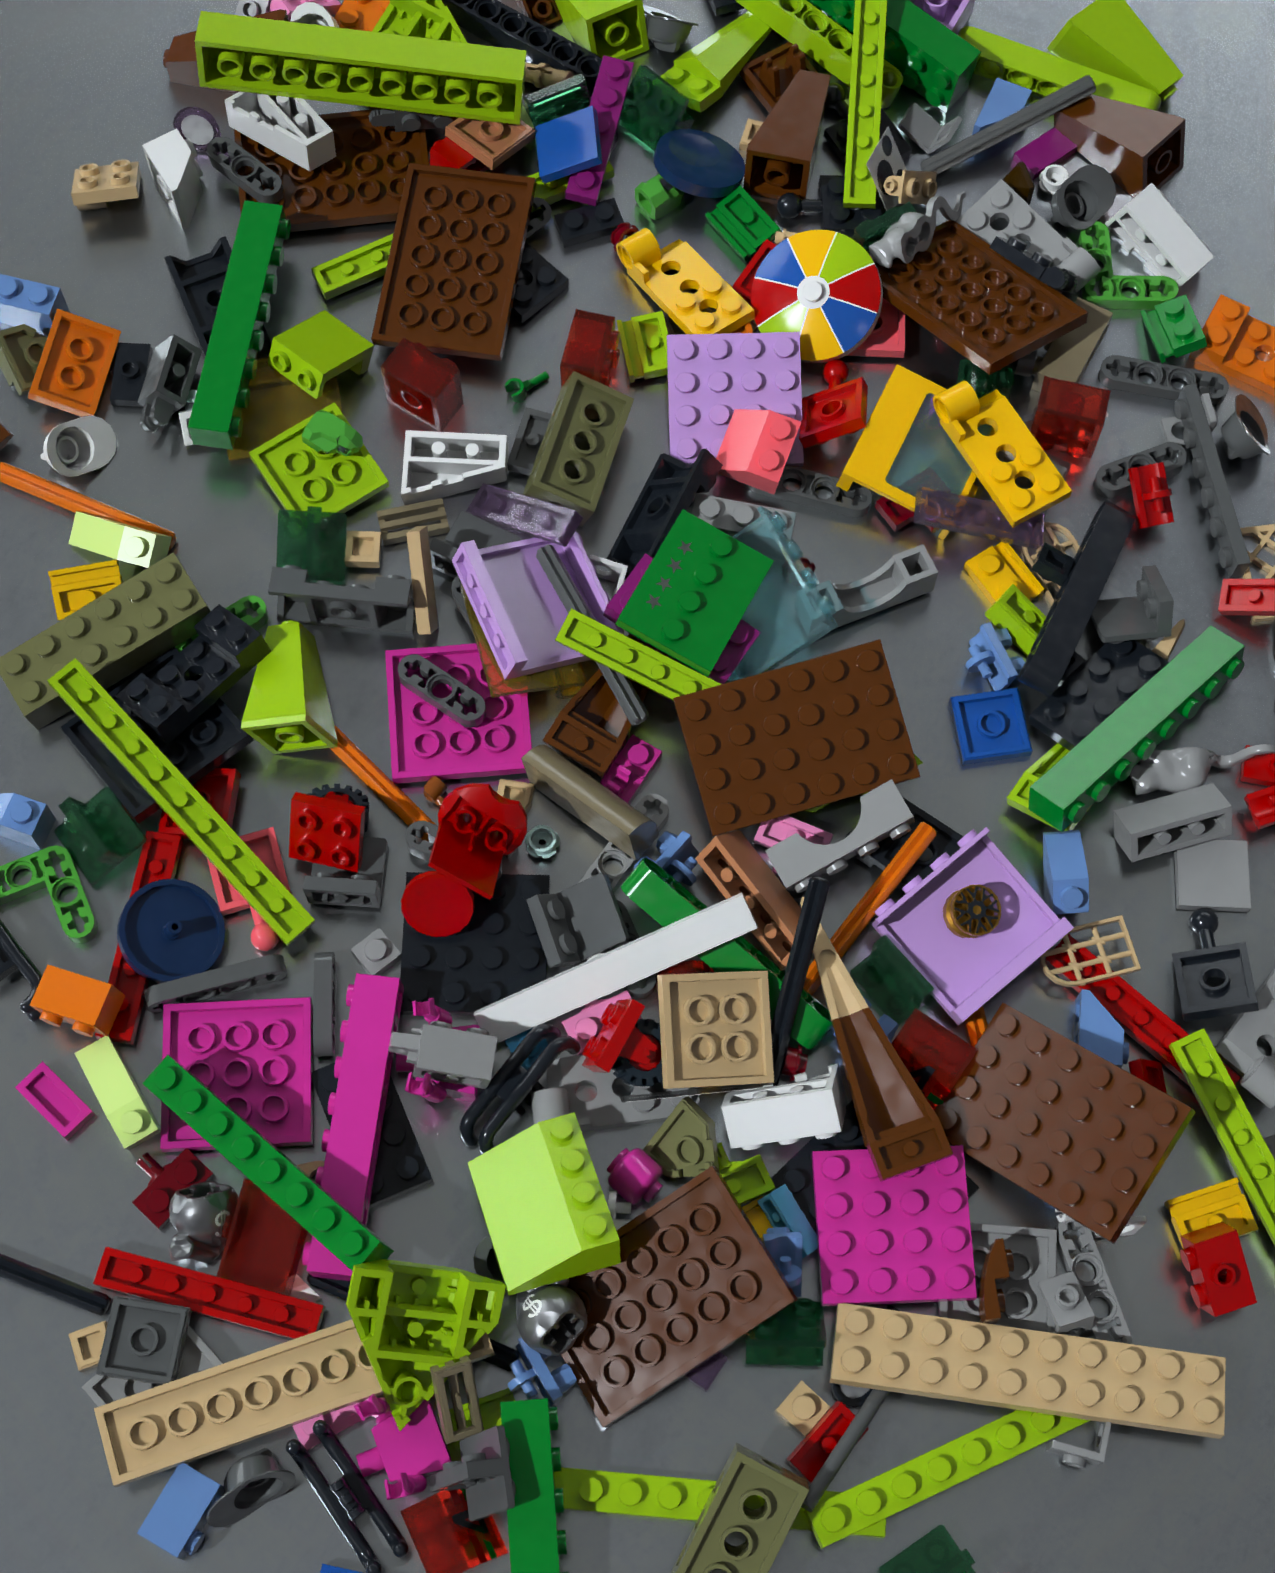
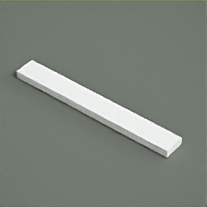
M741 892L478 1009L474 1012V1017L480 1028L487 1030L490 1036L498 1037L497 1043H500L755 930L758 926Z

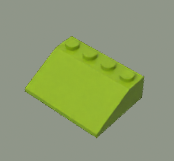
M575 1112L538 1122L468 1162V1168L501 1274L506 1284L508 1296L621 1263L620 1239Z

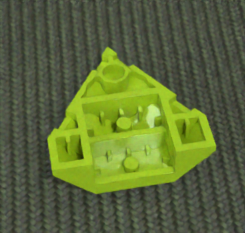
M390 0V4L372 31L467 43L447 5L445 6L442 0Z
M387 1259L353 1266L346 1306L384 1397L390 1405V1411L399 1431L411 1420L409 1416L424 1400L428 1401L435 1394L430 1367L438 1365L440 1368L445 1366L447 1361L453 1360L456 1363L460 1361V1357L469 1356L471 1354L469 1350L485 1333L489 1334L497 1326L506 1289L505 1283L459 1268Z

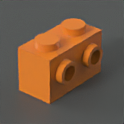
M47 965L30 1006L41 1013L40 1020L53 1026L60 1027L62 1022L73 1025L71 1028L73 1031L87 1037H93L94 1032L108 1036L125 995L112 984Z

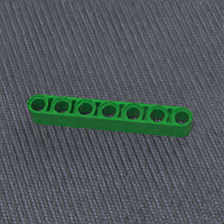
M643 858L621 885L622 891L663 927L708 908L664 869L647 858ZM742 936L697 955L715 972L768 970L770 1019L773 1020L785 972L781 971L771 960ZM803 989L791 1037L807 1049L813 1050L831 1030L833 1024L829 1010Z

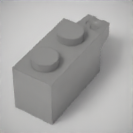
M432 1021L430 1025L423 1024L421 1029L412 1028L411 1034L392 1032L388 1052L406 1055V1062L414 1064L413 1077L424 1078L425 1073H429L431 1080L486 1089L492 1077L498 1037L490 1036L487 1030L481 1028H468L467 1031L452 1029V1025L449 1023Z

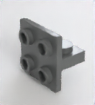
M494 1426L460 1440L461 1461L442 1464L443 1471L428 1476L430 1493L466 1490L470 1521H478L515 1507L516 1487L511 1478L509 1464L510 1444L506 1438L504 1426Z

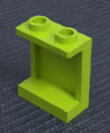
M323 310L273 337L268 365L317 399L322 396L325 383L345 370L351 369L358 375L368 371L374 344L326 310Z

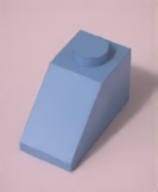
M996 78L975 122L972 135L1030 105L1029 101L1032 90Z
M1 793L0 836L42 850L56 821L47 804L16 793Z
M1079 830L1043 832L1044 902L1056 915L1089 912V876Z
M1082 989L1075 999L1073 1042L1121 1068L1123 1064H1127L1129 1058V1043L1124 1042V1029L1090 990Z

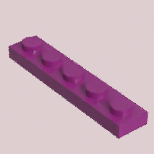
M603 55L589 105H593L598 114L602 164L571 174L565 192V199L592 206L597 205L634 67L633 62Z

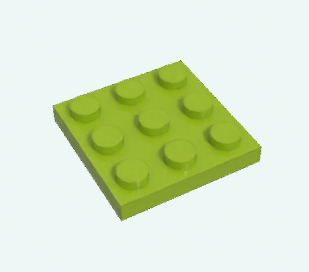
M335 402L322 409L349 424ZM313 415L249 452L251 460L303 537L389 487L388 479L364 444L357 453L350 456L326 453L325 451L317 452L302 441V434Z

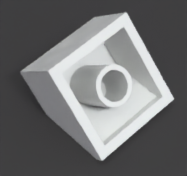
M174 129L142 146L153 182L184 230L189 227L201 196L202 187L199 177L203 176V173L195 159L197 152L189 138L184 140L178 129Z

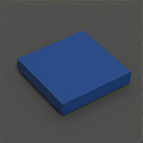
M593 105L535 126L539 178L544 184L602 164L598 114Z
M1018 688L950 697L949 706L962 765L1031 756L1033 750Z

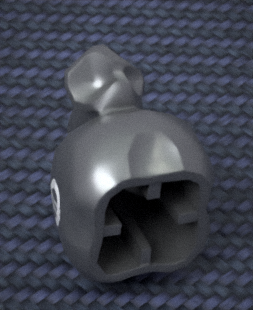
M207 1181L193 1184L174 1193L170 1201L169 1215L170 1222L178 1233L174 1235L169 1246L171 1261L189 1258L203 1263H210L220 1255L233 1232L239 1213V1198L237 1192L231 1186L219 1184L216 1181Z
M569 1278L517 1293L516 1320L519 1333L523 1341L531 1349L539 1353L554 1356L565 1353L573 1346L577 1337L586 1329V1308L579 1295L567 1287Z

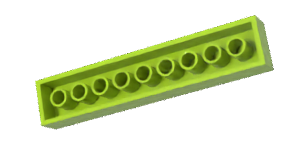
M200 12L195 36L199 85L201 87L520 125L527 50L218 12Z

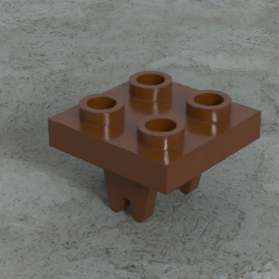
M787 42L746 63L739 75L770 114L799 70L817 71L808 61L804 52L800 51L797 44L793 45Z

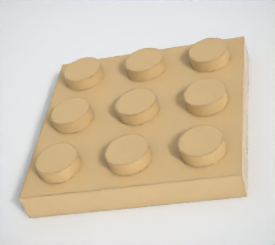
M768 970L657 975L663 1089L774 1083Z

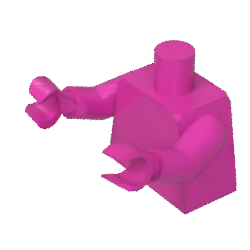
M429 998L426 1002L412 1001L413 1016H424V1019L429 1022L428 1025L432 1021H441L452 1025L451 1014L436 1006L434 998ZM479 1025L452 1027V1029L467 1031L468 1028H480ZM396 1053V1072H410L405 1087L406 1092L422 1096L434 1103L443 1102L446 1097L467 1102H473L477 1098L478 1088L431 1080L429 1073H425L424 1078L416 1077L415 1081L412 1078L414 1064L406 1062V1055Z
M372 1394L367 1400L354 1406L362 1421L370 1415L376 1418V1426L371 1431L377 1446L357 1454L356 1459L363 1477L383 1469L386 1470L389 1481L392 1483L389 1484L387 1479L384 1481L387 1500L423 1492L427 1486L426 1477L443 1471L442 1464L452 1462L430 1400H424L409 1416L411 1420L401 1431H399L390 1411V1405L385 1397L377 1398L375 1394Z

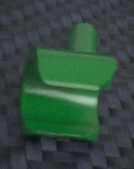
M545 371L524 382L518 378H511L505 383L506 392L510 393L515 389H520L512 394L511 397L514 402H523L526 399L527 391L549 379V375Z

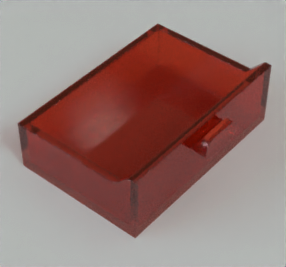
M244 1178L234 1216L228 1215L225 1219L221 1236L222 1238H227L217 1277L291 1295L308 1231L250 1179Z

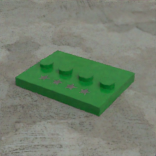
M682 509L615 625L708 677L774 560Z

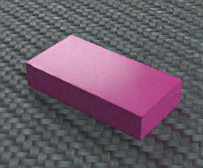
M43 1061L15 1087L67 1141L95 1115Z

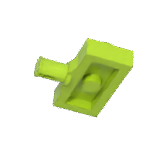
M722 1142L717 1143L719 1172L740 1206L775 1190L773 1181L760 1154L744 1161L730 1162Z

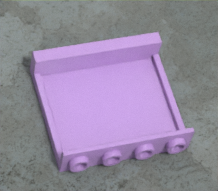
M571 520L566 521L559 533L478 549L474 540L462 542L452 559V563L505 680L591 660L555 641L568 612L536 558L537 550L546 545L554 546L595 620L624 635L622 628L603 616L610 598L608 593L603 590L597 577L596 567L589 560L583 547L582 537L576 532Z
M987 827L978 834L974 829L967 833L957 842L961 848L951 857L945 852L930 865L933 872L925 879H922L919 875L913 878L902 888L906 894L895 903L890 898L875 911L878 918L872 923V926L957 1025L964 1022L1074 928L1065 917L1059 919L989 839L987 834L990 830ZM969 885H983L991 889L1001 904V918L998 925L991 932L976 938H961L954 935L947 928L943 918V907L946 899L953 892ZM985 890V894L987 896L990 895L989 892ZM992 896L989 897L991 902H993L994 898ZM996 903L993 905L995 909H997Z

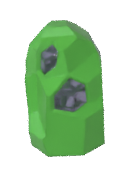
M660 174L646 182H641L635 188L637 204L654 220L666 216L677 208L685 195V192L669 184Z
M319 410L313 415L302 434V441L317 452L323 451L326 454L338 453L350 456L357 453L363 446V438L354 428L332 413L324 410Z

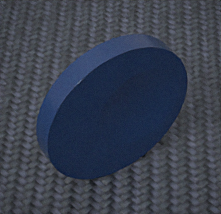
M678 129L664 134L659 139L653 156L656 170L669 184L683 192L704 198L728 196L741 185L745 174L744 160L732 145L713 134L699 130Z
M163 879L143 886L130 897L118 920L117 940L120 951L128 965L142 977L160 984L208 971L222 951L225 940V923L217 903L205 890L187 881Z

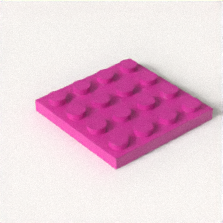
M479 643L385 650L393 783L424 782L433 776L438 777L440 780L526 773L521 758L532 749L527 687L519 691L507 688ZM411 654L420 655L481 695L486 706L484 721L476 727H464L405 688L399 679V662L405 656ZM417 667L415 670L407 669L410 678L414 674L418 675L424 680V685L426 686L428 680L422 677L420 667ZM445 683L436 685L432 690V694L437 698H446L452 692V688ZM459 694L457 702L463 706L464 715H467L469 712L476 714V705L473 704L471 707L465 706L461 703V694Z
M311 997L163 1004L162 1060L169 1055L183 1065L275 1147L313 1145ZM161 1101L160 1149L162 1152H179L184 1149H189L190 1151L216 1150Z
M963 1145L950 1146L953 1152L951 1157L880 1182L868 1149L812 1152L822 1306H837L838 1303L870 1305L969 1301L977 1299Z

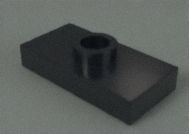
M118 343L109 399L112 406L144 407L137 402L152 358L153 350L151 344Z

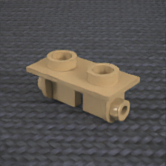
M902 170V176L891 175L887 177L883 187L887 194L899 196L898 204H927L929 199L934 197L937 192V172Z

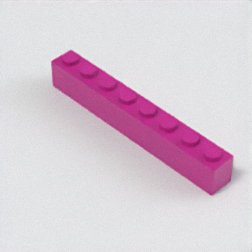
M356 973L354 985H348L346 994V1006L350 1007L349 1018L342 1021L340 1030V1042H344L343 1054L336 1057L334 1065V1078H338L336 1093H330L328 1101V1115H332L330 1129L324 1130L321 1149L322 1152H326L324 1167H318L315 1182L367 1226L394 1056L393 1052H388L391 1033L398 1031L404 986L400 978ZM312 1236L311 1242L305 1243L302 1263L307 1266L306 1271L312 1277L351 1281L352 1270L314 1236Z

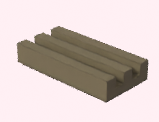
M443 498L376 511L384 546L406 542V533L411 529L388 533V530L402 527L411 528L420 526L422 523L440 520L441 523L426 525L428 526L429 537L450 531Z
M466 1355L460 1357L459 1362L454 1363L453 1360L445 1362L443 1367L439 1368L438 1365L430 1367L444 1441L450 1444L484 1431L471 1359ZM460 1372L463 1374L472 1426L466 1427L457 1373ZM445 1377L448 1378L457 1431L454 1432L443 1379Z

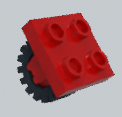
M328 784L322 785V790L316 787L312 789V793L308 794L295 792L291 799L289 858L358 873L362 865L364 832L368 830V797L366 795L362 796V791L359 789L352 791V786L346 785L345 789L340 788V784H334V788H330Z
M634 999L617 1000L615 1005L610 1003L600 1019V1023L604 1024L597 1037L593 1035L583 1049L582 1055L586 1058L582 1066L599 1073H609L613 1068L615 1071L613 1074L617 1078L624 1080L623 1082L628 1085L653 1086L655 1083H661L663 1076L660 1023L652 1019H639L645 1006Z

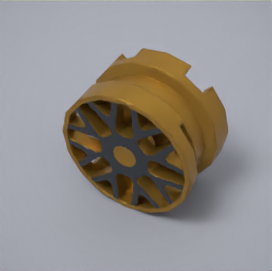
M969 885L953 892L946 899L943 907V918L947 928L954 935L961 938H976L991 932L998 925L1001 918V904L991 889L983 885ZM985 890L988 891L990 895L987 896L985 894ZM992 896L994 898V901L991 902L989 897ZM995 903L997 904V909L993 907Z

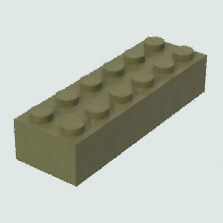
M173 552L1 656L0 675L24 717L37 730H40L72 710L54 691L47 680L74 658L85 667L104 689H107L163 655L174 646L196 635L197 632L194 626L211 610Z

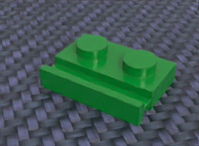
M741 185L720 201L712 212L705 214L709 224L745 263L759 250L766 239L773 242L776 231H781L780 227Z
M1186 294L1155 305V310L1147 313L1145 310L1140 311L1142 321L1161 363L1166 362L1165 358L1173 355L1175 358L1207 347L1206 337Z

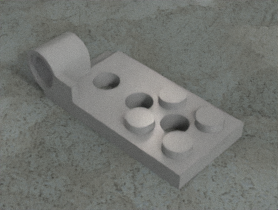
M1002 179L955 221L989 245L992 244L996 236L1009 239L1012 235L1018 239H1027L1031 245L1026 251L1032 255L1035 251L1051 259L1053 266L1067 269L1072 274H1075L1074 276L1077 277L1078 281L1077 288L1071 291L1074 294L1101 271L1099 264L1088 251L1082 247H1077L1068 237L1064 239ZM997 218H1005L1009 222L1008 226L1000 231L994 230L991 224Z
M1275 968L1256 992L1259 1011L1241 1013L1215 1048L1219 1057L1242 1076L1240 1085L1269 1109L1275 1106ZM1258 1038L1269 1042L1272 1048L1270 1056H1265L1259 1052L1257 1048Z
M580 1055L554 1060L547 1069L549 1088L533 1092L531 1094L534 1124L575 1112L580 1129L584 1132L665 1121L682 1098L688 1096L621 1102L620 1097L612 1090L614 1083L621 1079L613 1074L615 1072L612 1068L609 1073L593 1072L582 1066L586 1057ZM583 1084H591L596 1088L597 1095L592 1101L583 1102L576 1096L577 1088ZM633 1085L634 1090L629 1096L658 1092L653 1091L650 1086ZM698 1087L672 1088L665 1092L698 1089ZM699 1095L689 1096L701 1108Z

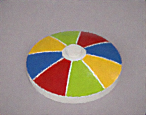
M830 230L804 231L792 235L776 245L761 262L754 277L751 291V307L754 309V320L761 333L800 332L801 362L825 363L837 360L858 348L873 331L880 316L883 302L881 277L871 256L852 238Z

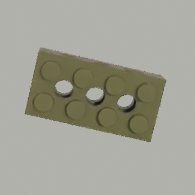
M573 371L561 388L521 500L565 520H571L572 523L582 527L595 512L634 398Z
M736 1443L671 1573H709L713 1569H722L727 1573H768L810 1490L808 1481ZM751 1495H759L765 1499L763 1506L755 1510L747 1508L743 1503ZM732 1532H741L747 1537L745 1542L738 1546L730 1545L725 1539Z

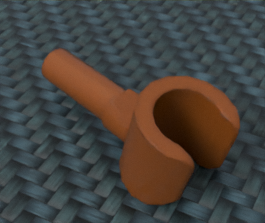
M433 776L424 785V797L440 807L444 799L441 795L447 790V786L438 777Z

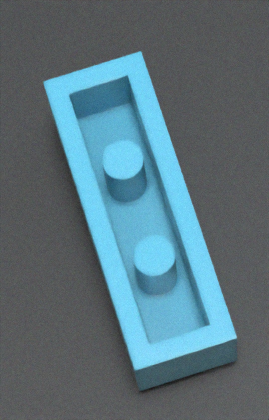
M786 1184L757 1201L773 1228L788 1227L790 1232L801 1231L803 1237L802 1258L818 1249L817 1234Z

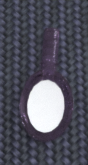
M186 107L181 109L174 117V129H178L184 140L187 138L191 140L196 152H207L209 142L214 138L221 137V130L215 118L204 109ZM228 152L224 153L229 158Z

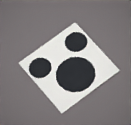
M888 126L866 165L890 217L898 203L899 196L887 194L883 187L884 181L891 175L902 176V170L907 169Z

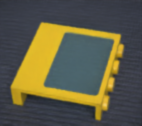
M897 364L836 486L848 492L854 481L943 526L938 538L944 540L950 530L957 532L965 517V514L960 512L964 503L969 505L977 492L978 486L973 484L977 476L939 423L940 419L934 409L933 396L943 392L946 388ZM984 424L978 427V431L982 435L991 436L996 433L991 425Z

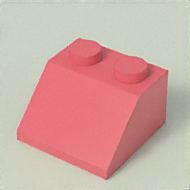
M735 409L716 457L723 465L718 474L774 495L801 421L771 410Z

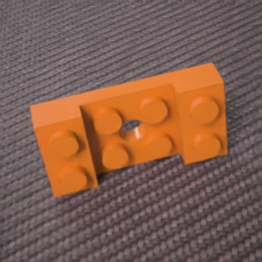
M1221 294L1202 328L1206 337L1207 347L1191 352L1189 358L1275 397V327L1249 316L1250 307ZM1265 352L1270 356L1271 360L1261 361L1256 357L1255 353Z

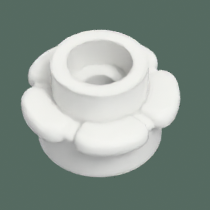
M1057 164L1047 166L1039 174L1040 189L1054 195L1061 184L1069 178L1067 170Z

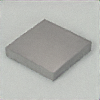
M1214 839L1174 850L1177 909L1197 910L1208 908L1212 911L1249 912L1251 909L1248 841Z

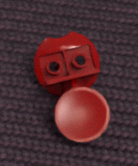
M467 784L455 788L443 799L438 811L439 827L428 862V866L436 871H427L416 875L406 885L401 898V909L404 918L419 933L431 937H447L460 932L469 923L474 912L475 904L472 890L490 900L493 897L502 856L509 855L517 849L526 836L528 830L527 814L520 801L502 797L493 790L490 784Z

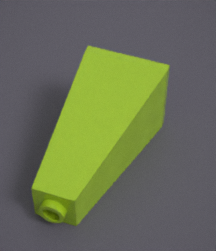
M554 0L562 21L576 44L594 53L601 59L605 55L626 60L649 50L643 0Z
M1095 0L1070 18L1047 47L1049 52L1055 56L1151 89L1160 96L1162 102L1166 101L1178 90L1175 85L1184 76L1125 0Z
M288 620L280 625L268 626L264 640L271 652L257 664L241 722V729L273 754L337 747L338 740L315 636L297 621Z

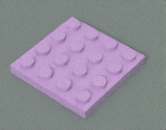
M800 332L667 335L670 456L684 463H694L701 449L706 448L716 458L735 409L771 410L802 421ZM800 428L786 465L803 466L804 464L803 445L799 440Z

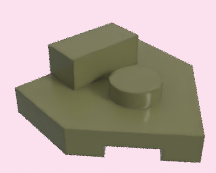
M25 324L0 331V368L9 386H15L19 396L29 394L47 340L46 336L37 333L36 329Z
M689 1096L682 1098L643 1149L662 1167V1174L666 1178L696 1177L711 1166H716L719 1170L715 1122Z

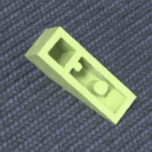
M76 511L69 544L116 560L148 568L168 555L172 537Z
M109 1035L74 1053L124 1149L131 1150L161 1132L157 1120Z

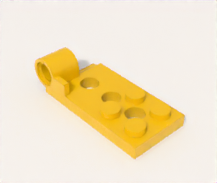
M643 228L616 244L617 254L627 269V274L685 334L732 333L754 320V309L686 241L683 242L678 239L660 249L653 233L649 229ZM668 270L679 271L675 275L664 274ZM686 289H696V290H698V291H697L696 293H694V294L687 293V292L683 293V291L686 290ZM705 308L716 309L713 313L701 312Z
M961 381L933 396V406L940 419L939 423L1012 528L1071 496L1072 490L1006 396L1002 395L997 389L978 399L973 387L967 381ZM984 424L991 425L996 433L991 436H985L978 431V427ZM1002 450L1009 451L1013 454L1014 460L1002 462L997 458L996 453ZM1026 477L1032 481L1033 486L1028 489H1022L1016 485L1015 479Z

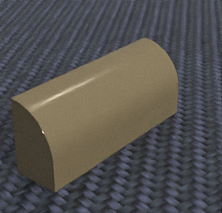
M538 745L521 758L529 782L535 784L536 789L633 859L637 860L659 836L658 828L654 821L547 745Z

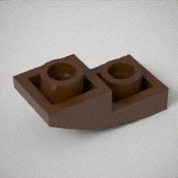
M1003 1238L995 1239L991 1244L982 1267L979 1283L980 1323L996 1324L1001 1319V1313L1005 1312L1006 1309L1002 1289H996V1284H1003L1009 1279V1272L1014 1271V1261L1011 1249H1005Z

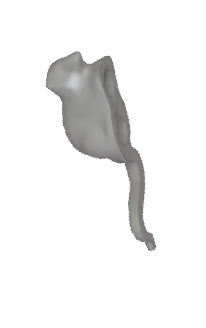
M961 192L957 195L956 205L953 210L944 197L934 196L927 203L925 215L918 212L904 213L899 221L887 229L881 240L869 246L872 260L886 268L892 267L895 258L901 259L906 264L911 262L918 251L923 252L928 249L936 227L937 210L939 209L947 220H957L961 215L966 192Z
M1270 744L1254 745L1225 756L1197 747L1154 750L1147 760H1141L1133 767L1130 773L1131 783L1137 795L1147 794L1156 790L1178 793L1202 786L1207 780L1211 765L1218 768L1232 767L1256 755L1275 754V746Z

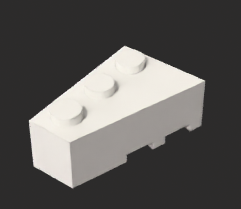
M239 91L224 100L228 124L231 128L309 172L336 157L333 130L303 98Z
M1153 183L1149 184L1105 223L1109 232L1111 231L1124 242L1121 248L1128 253L1134 250L1147 261L1144 266L1156 276L1172 278L1177 283L1178 288L1214 258L1206 243L1197 237L1188 226L1185 218L1176 212L1167 201L1164 193L1158 190Z
M406 430L401 497L404 505L443 498L507 481V462L509 459L507 435Z
M839 1063L827 1066L829 1073L807 1079L805 1072L794 1075V1083L773 1086V1083H763V1088L726 1093L721 1108L731 1149L742 1147L743 1150H755L762 1147L765 1143L772 1142L788 1145L799 1141L801 1138L815 1136L817 1139H827L835 1136L837 1132H841L848 1103Z

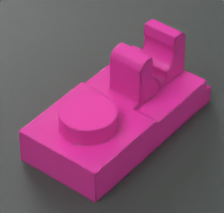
M632 734L600 784L630 804L662 758V751Z

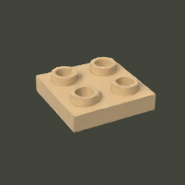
M122 159L112 162L111 165L104 166L89 163L80 166L79 169H75L71 191L74 206H77L79 211L108 208V202L139 198L141 179L139 161L130 162L129 160Z

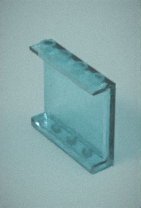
M763 506L757 508L761 517L732 536L774 560L741 618L761 633L726 683L774 670L838 626L833 617L836 613L833 604L825 595H820L816 588L820 584L818 578L809 567H804L800 560L803 557L800 547L793 539L789 540L784 530L787 529L785 521L777 511L772 513Z

